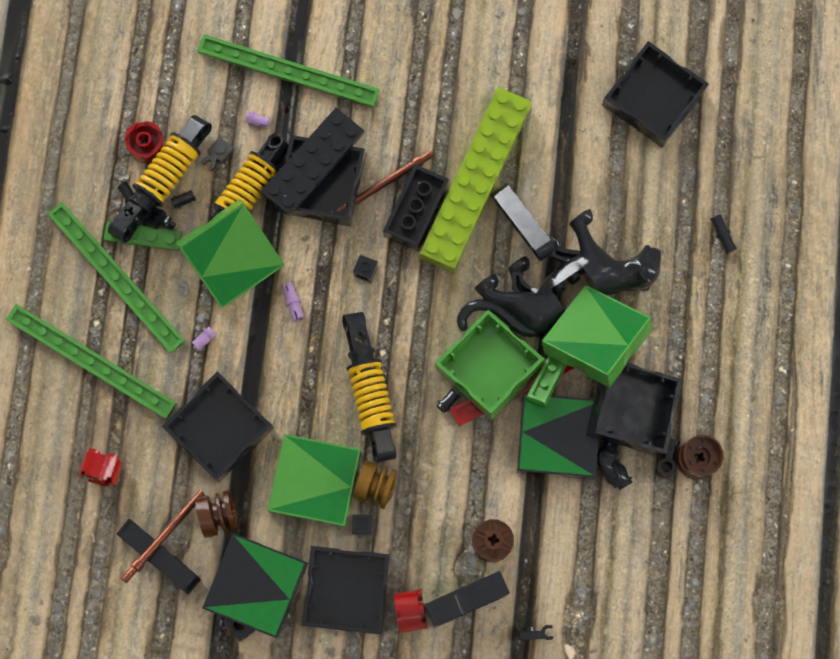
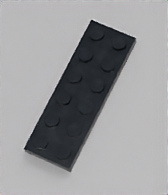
M335 107L261 190V193L288 216H291L362 137L365 131Z

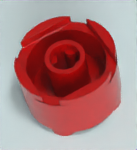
M149 121L134 123L125 134L126 147L131 156L136 161L144 164H152V160L156 158L157 153L160 152L166 143L159 127Z
M89 448L88 452H85L78 476L82 479L86 476L89 478L88 482L109 487L110 483H112L113 487H116L123 463L116 454L108 453V455L100 454L99 450Z
M421 589L394 594L395 611L397 613L400 633L428 629L426 617L422 618L426 612L424 602L420 603V601H423Z

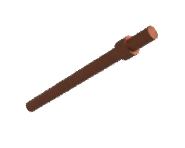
M430 150L420 157L416 156L411 159L412 162L358 194L355 205L412 171L414 164L422 167L423 163L435 156L434 152ZM346 204L338 208L337 211L339 212L346 208Z
M199 490L145 552L130 564L131 567L121 577L125 583H128L136 572L139 573L144 568V563L193 510L195 498L205 496L202 491Z

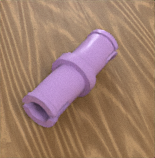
M289 282L286 283L287 286L283 284L281 287L287 300L285 303L289 307L293 322H298L299 318L303 320L305 317L299 304L301 301L296 295L294 284Z

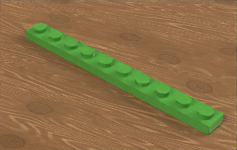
M203 34L197 50L198 54L374 108L380 89L205 34Z
M63 202L48 213L51 219L171 354L186 342Z
M16 304L5 319L166 420L176 407L177 403L21 306Z

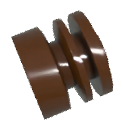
M697 435L686 441L679 448L676 464L679 471L685 477L692 480H702L717 472L722 466L724 460L723 449L715 438L708 435ZM697 455L699 456V460H700V462H698V463L696 462V457H695V456H697Z
M228 490L223 491V501L220 494L215 493V503H212L208 495L195 498L197 516L204 538L217 536L218 526L220 525L224 533H228V523H230L232 531L238 530V513L235 502Z
M489 519L482 522L476 528L472 537V547L475 554L486 562L496 563L505 559L510 554L514 545V535L511 528L505 522L498 519ZM492 535H495L496 540H499V543H495L494 546L488 541V538H491Z

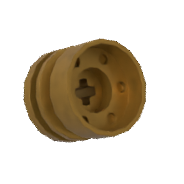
M365 460L356 483L353 499L365 503L369 495L373 496L372 505L376 506L380 498L382 499L380 508L385 509L396 487L397 470L392 469L388 477L386 476L388 467L385 466L381 474L377 473L378 464Z

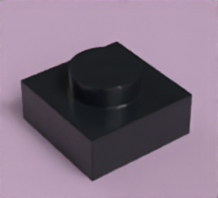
M352 515V535H372V515Z

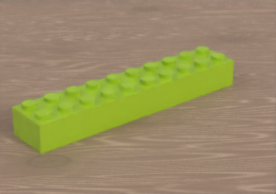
M497 87L419 253L420 259L455 273L531 110L532 101Z

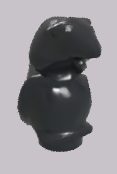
M606 441L597 454L599 470L609 484L621 490L633 483L632 477L628 476L626 467L616 459L619 445Z

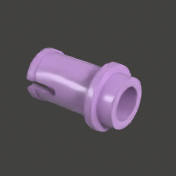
M252 111V113H247L245 122L249 126L252 124L267 129L270 118L255 114Z
M210 327L204 328V331L192 341L200 351L211 339H215L216 334Z

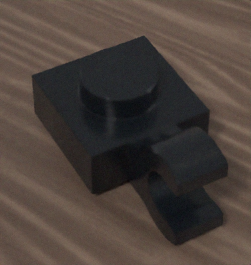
M155 207L151 209V214L147 215L142 222V225L158 229L162 225L169 230H173L176 223L171 222V217L166 216L167 214L164 210Z
M545 625L540 631H535V627L523 628V632H518L519 640H552L553 636H547L545 631L546 629L553 628V626Z

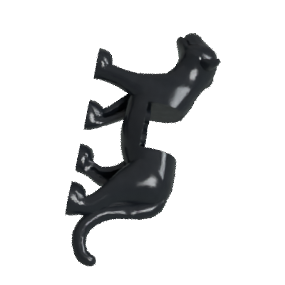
M590 209L585 210L569 223L576 233L580 251L561 248L562 241L560 236H552L550 239L557 251L548 257L564 264L556 268L543 281L539 289L531 287L524 281L523 274L530 267V260L527 256L521 257L508 267L514 292L496 290L495 288L499 282L496 274L488 276L474 288L483 299L468 302L460 310L457 316V326L461 331H466L468 328L467 319L473 312L489 310L500 317L514 332L522 337L532 338L547 333L565 312L556 297L565 290V286L570 283L571 285L577 283L582 275L591 288L605 295L633 290L649 291L650 286L655 283L660 274L661 251L645 245L642 251L630 260L617 261L613 259L593 240L587 227L593 221V214Z

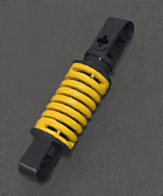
M192 115L179 134L175 132L170 134L169 141H166L165 146L157 153L156 158L152 160V164H149L148 168L144 170L143 175L139 177L137 182L133 183L132 186L135 193L128 198L129 201L108 227L110 235L123 243H127L146 216L151 214V209L154 206H163L165 199L170 195L169 190H173L174 184L179 183L178 178L181 179L183 177L182 173L187 172L186 167H191V164L201 155L198 147L211 132V123L197 115Z
M271 134L258 153L254 151L249 153L247 161L243 163V167L239 168V173L235 174V179H231L230 184L226 186V190L222 192V196H219L215 203L212 204L215 213L209 216L208 222L238 199L244 203L248 210L251 211L253 209L251 204L255 205L257 203L255 198H261V190L279 171L277 165L287 153L289 145L281 134Z
M364 313L345 314L342 316V323L350 350L348 358L352 362L351 365L346 367V370L351 377L350 384L354 392L353 397L356 400L355 405L358 407L357 413L360 414L358 419L362 421L360 424L361 435H369L372 455L376 463L396 459V448L390 430L396 428L397 424L393 421V413L387 412L392 409V406L388 404L390 399L386 397L389 393L387 390H384L387 388V385L383 383L385 377L382 376L384 374L381 369L382 360L375 359L374 357L375 350L370 344Z

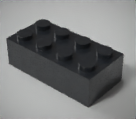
M414 164L385 225L383 237L418 252L448 189L449 179Z

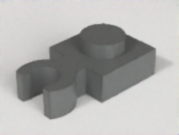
M218 137L207 150L210 156L204 157L201 163L204 166L207 162H212V165L209 167V170L212 172L216 168L217 161L223 164L234 151V148L221 137Z

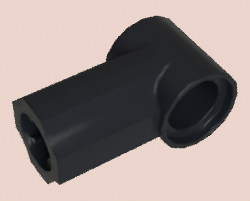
M670 438L667 454L659 456L656 466V473L659 477L669 478L675 472L680 441ZM667 464L670 467V472H664L661 465Z

